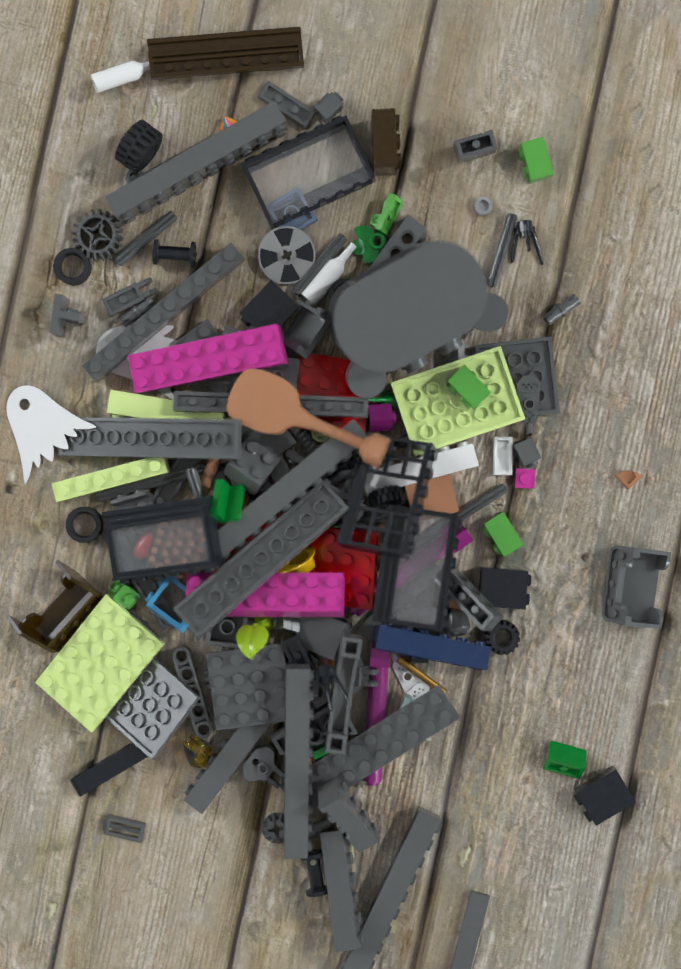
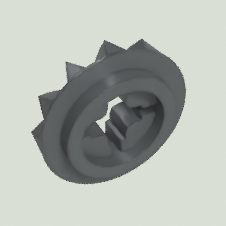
M272 813L262 823L264 838L271 843L280 844L284 842V814ZM275 821L278 827H282L279 831V836H277L274 830H271V828H274Z

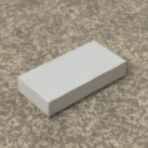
M493 437V475H512L513 437Z

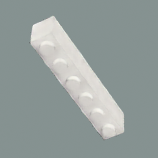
M468 441L456 444L457 448L450 449L449 446L439 448L437 460L433 461L432 478L479 466L474 445H468ZM424 453L420 454V458L418 459H423ZM391 461L387 472L400 474L404 461L398 464H394V461ZM408 462L405 475L418 477L421 464ZM374 466L370 467V469L383 471V468L376 469ZM369 473L365 491L368 496L373 490L384 488L383 486L398 485L402 487L417 483V481Z

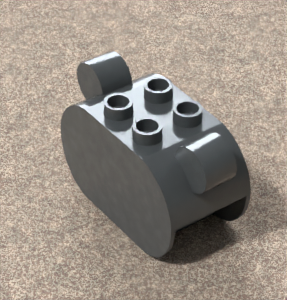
M428 241L415 244L342 284L331 297L327 317L332 320L329 325V331L334 343L345 356L352 360L345 372L347 386L359 397L372 398L383 391L387 379L386 372L401 368L403 371L406 370L407 374L413 373L429 363L425 355L433 350H436V352L441 351L442 355H445L461 347L463 342L460 336L469 332L472 328L489 333L499 330L506 323L509 311L502 297L497 294L488 293L485 274L472 254L463 247L451 242Z

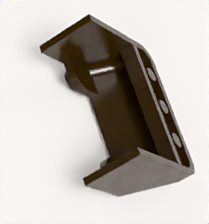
M59 560L55 563L64 573L61 577V584L65 589L42 615L30 613L22 621L10 615L6 617L19 636L51 653L59 652L103 598L102 594L77 571Z

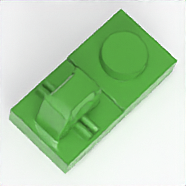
M389 193L383 203L382 213H374L370 224L383 235L389 236L403 201L397 195Z

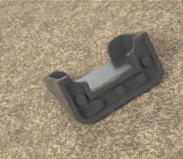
M619 545L611 548L602 607V616L605 621L624 626L662 629L663 614L660 609L654 608L658 573L659 570H666L670 565L671 552Z

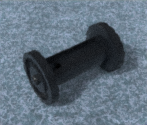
M154 239L152 250L153 265H158L160 259L189 261L190 267H195L197 257L196 242L192 241L190 247L160 246L159 239Z
M312 849L308 851V858L300 859L306 860L310 888L305 891L308 897L328 894L327 885H324L320 857L323 856L322 849ZM316 860V864L311 865L310 861Z

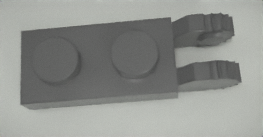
M147 278L138 283L135 282L103 298L102 301L110 317L157 294V288L150 289L143 294L140 288L150 285L153 282L152 278Z

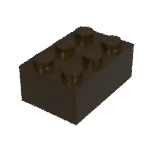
M395 108L372 109L373 173L375 176L397 175V169H401V153H397V150H400V134H396V131H399V114H395Z

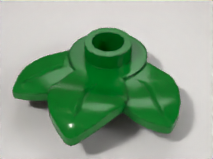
M369 226L355 227L358 239L353 242L357 247L352 253L363 255V262L365 264L374 262L379 252L387 244L386 237L382 233H375ZM374 240H380L381 244L379 246L374 245Z

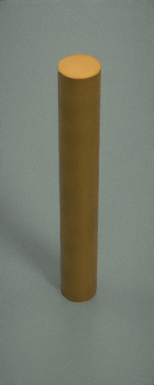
M400 656L397 659V663L430 687L434 688L440 685L404 657ZM440 685L443 691L446 692L447 689Z

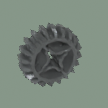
M92 209L90 210V216L84 212V219L81 217L77 218L81 223H74L73 225L77 229L72 231V234L77 236L72 239V242L77 243L75 248L81 249L80 253L84 252L89 260L93 256V260L97 262L100 256L101 260L105 261L106 254L111 259L112 255L110 252L113 251L117 254L118 250L115 247H122L118 240H124L122 235H118L124 232L123 228H118L121 225L120 221H115L116 216H110L109 211L103 214L102 210L98 209L96 214ZM100 221L93 228L87 227L92 222ZM106 223L110 224L112 228V238L105 234ZM99 231L103 237L96 239L92 233L95 234ZM84 233L90 236L89 248L84 243ZM101 243L108 244V246H106L103 249L95 250V248H98V246Z

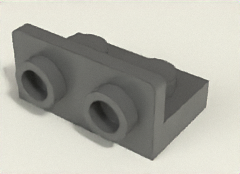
M144 489L136 490L134 494L129 496L127 494L116 496L115 500H111V505L115 506L116 510L154 504L152 493Z

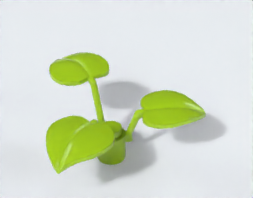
M255 617L256 623H253L252 626L243 625L238 630L236 642L241 652L247 658L252 659L267 643L268 631L274 625L271 619L273 617Z

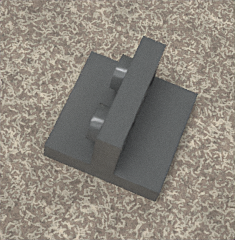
M55 294L49 332L55 336L64 337L66 322L85 325L86 317L77 309L69 308L70 299L61 294Z

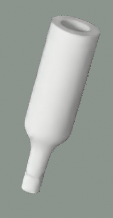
M130 61L90 74L96 93L140 79L144 72L150 70L149 61L144 63Z
M351 242L340 256L330 259L301 295L316 306L330 290L334 282L343 274L345 262L357 246Z

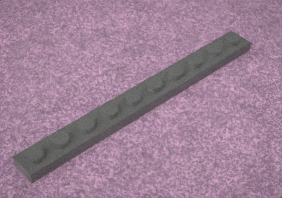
M174 391L173 411L228 413L227 403L230 393ZM299 395L301 406L315 417L368 418V398Z

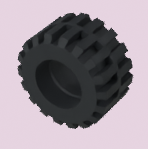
M145 120L137 121L120 140L115 152V159L133 173L140 172L156 155L162 143L163 134Z

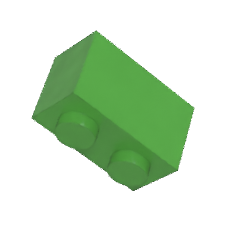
M544 137L522 142L517 153L519 160H523L524 168H522L524 178L528 179L529 184L551 178L554 173Z
M465 364L447 381L449 384L447 388L454 395L458 394L462 398L461 403L467 409L471 407L474 410L492 393Z
M500 512L482 523L484 526L482 531L487 539L491 537L494 542L492 547L497 555L501 554L505 557L524 545L504 512Z

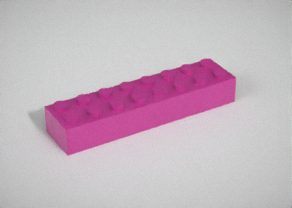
M278 324L128 355L134 391L138 394L242 374L247 369L261 370L289 364L282 326Z
M214 573L187 575L186 597ZM276 573L225 617H344L343 573Z

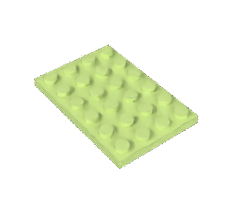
M501 346L390 383L409 440L433 443L436 449L525 420ZM464 364L492 392L474 410L471 407L467 409L461 403L462 398L458 394L454 395L447 388L449 385L447 381ZM413 450L415 456L424 453V451Z
M105 594L35 683L92 733L165 643L122 605L113 600L109 594Z

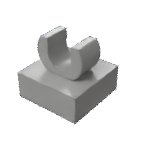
M462 341L463 345L447 354L448 362L469 357V355H465V348H469V345L464 344V341Z

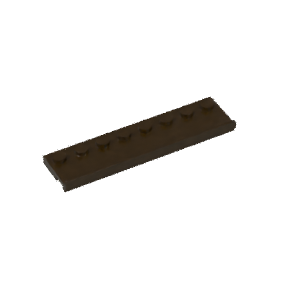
M301 27L147 39L151 80L304 68Z

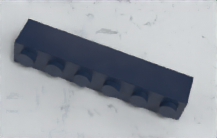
M388 623L375 626L371 648L477 670H488L491 647L485 646V642L474 641L473 644L468 643L466 638L456 637L453 640L448 639L449 635L437 633V636L430 635V631L419 630V632H413L411 627L400 626V629L393 628V624Z

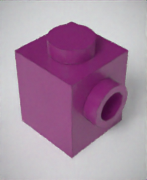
M391 404L368 405L367 419L369 432L392 430L393 423L396 422V412L392 411Z

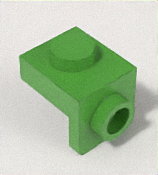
M120 580L114 581L108 590L111 598L127 610H130L141 597L136 590L126 583L120 584Z

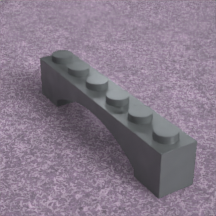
M341 633L336 674L349 700H345L334 680L331 698L333 711H329L324 743L325 753L345 755L352 694L363 641L361 635Z

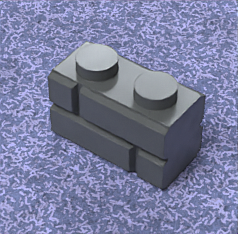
M492 130L486 131L484 134L479 133L455 140L453 145L458 163L494 154L497 150Z

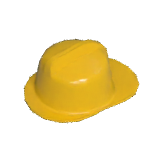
M307 546L277 573H309L315 567L313 559L315 549L312 546Z

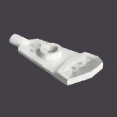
M390 653V657L394 661L392 667L405 694H409L412 696L411 698L416 699L429 691V685L397 663L398 654ZM406 673H410L412 675L410 680H406L404 678V675Z

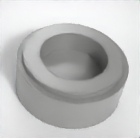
M486 196L478 197L473 204V210L478 216H487L493 208L491 199Z

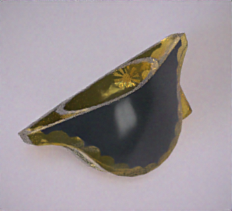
M191 735L189 737L190 741H183L186 758L190 766L203 768L207 765L213 746L207 741Z

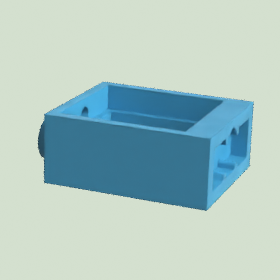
M169 574L167 578H161L157 586H159V589L156 593L151 591L145 599L148 602L145 607L179 633L183 634L188 625L184 621L179 624L153 604L169 582L186 594V586L175 577H170Z

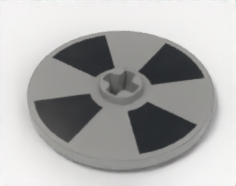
M291 226L275 228L266 234L260 243L258 250L260 267L267 277L277 283L293 284L299 282L315 263L316 254L313 242L305 232ZM284 250L292 252L289 261L281 257Z

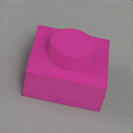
M516 468L514 488L534 489L536 470Z

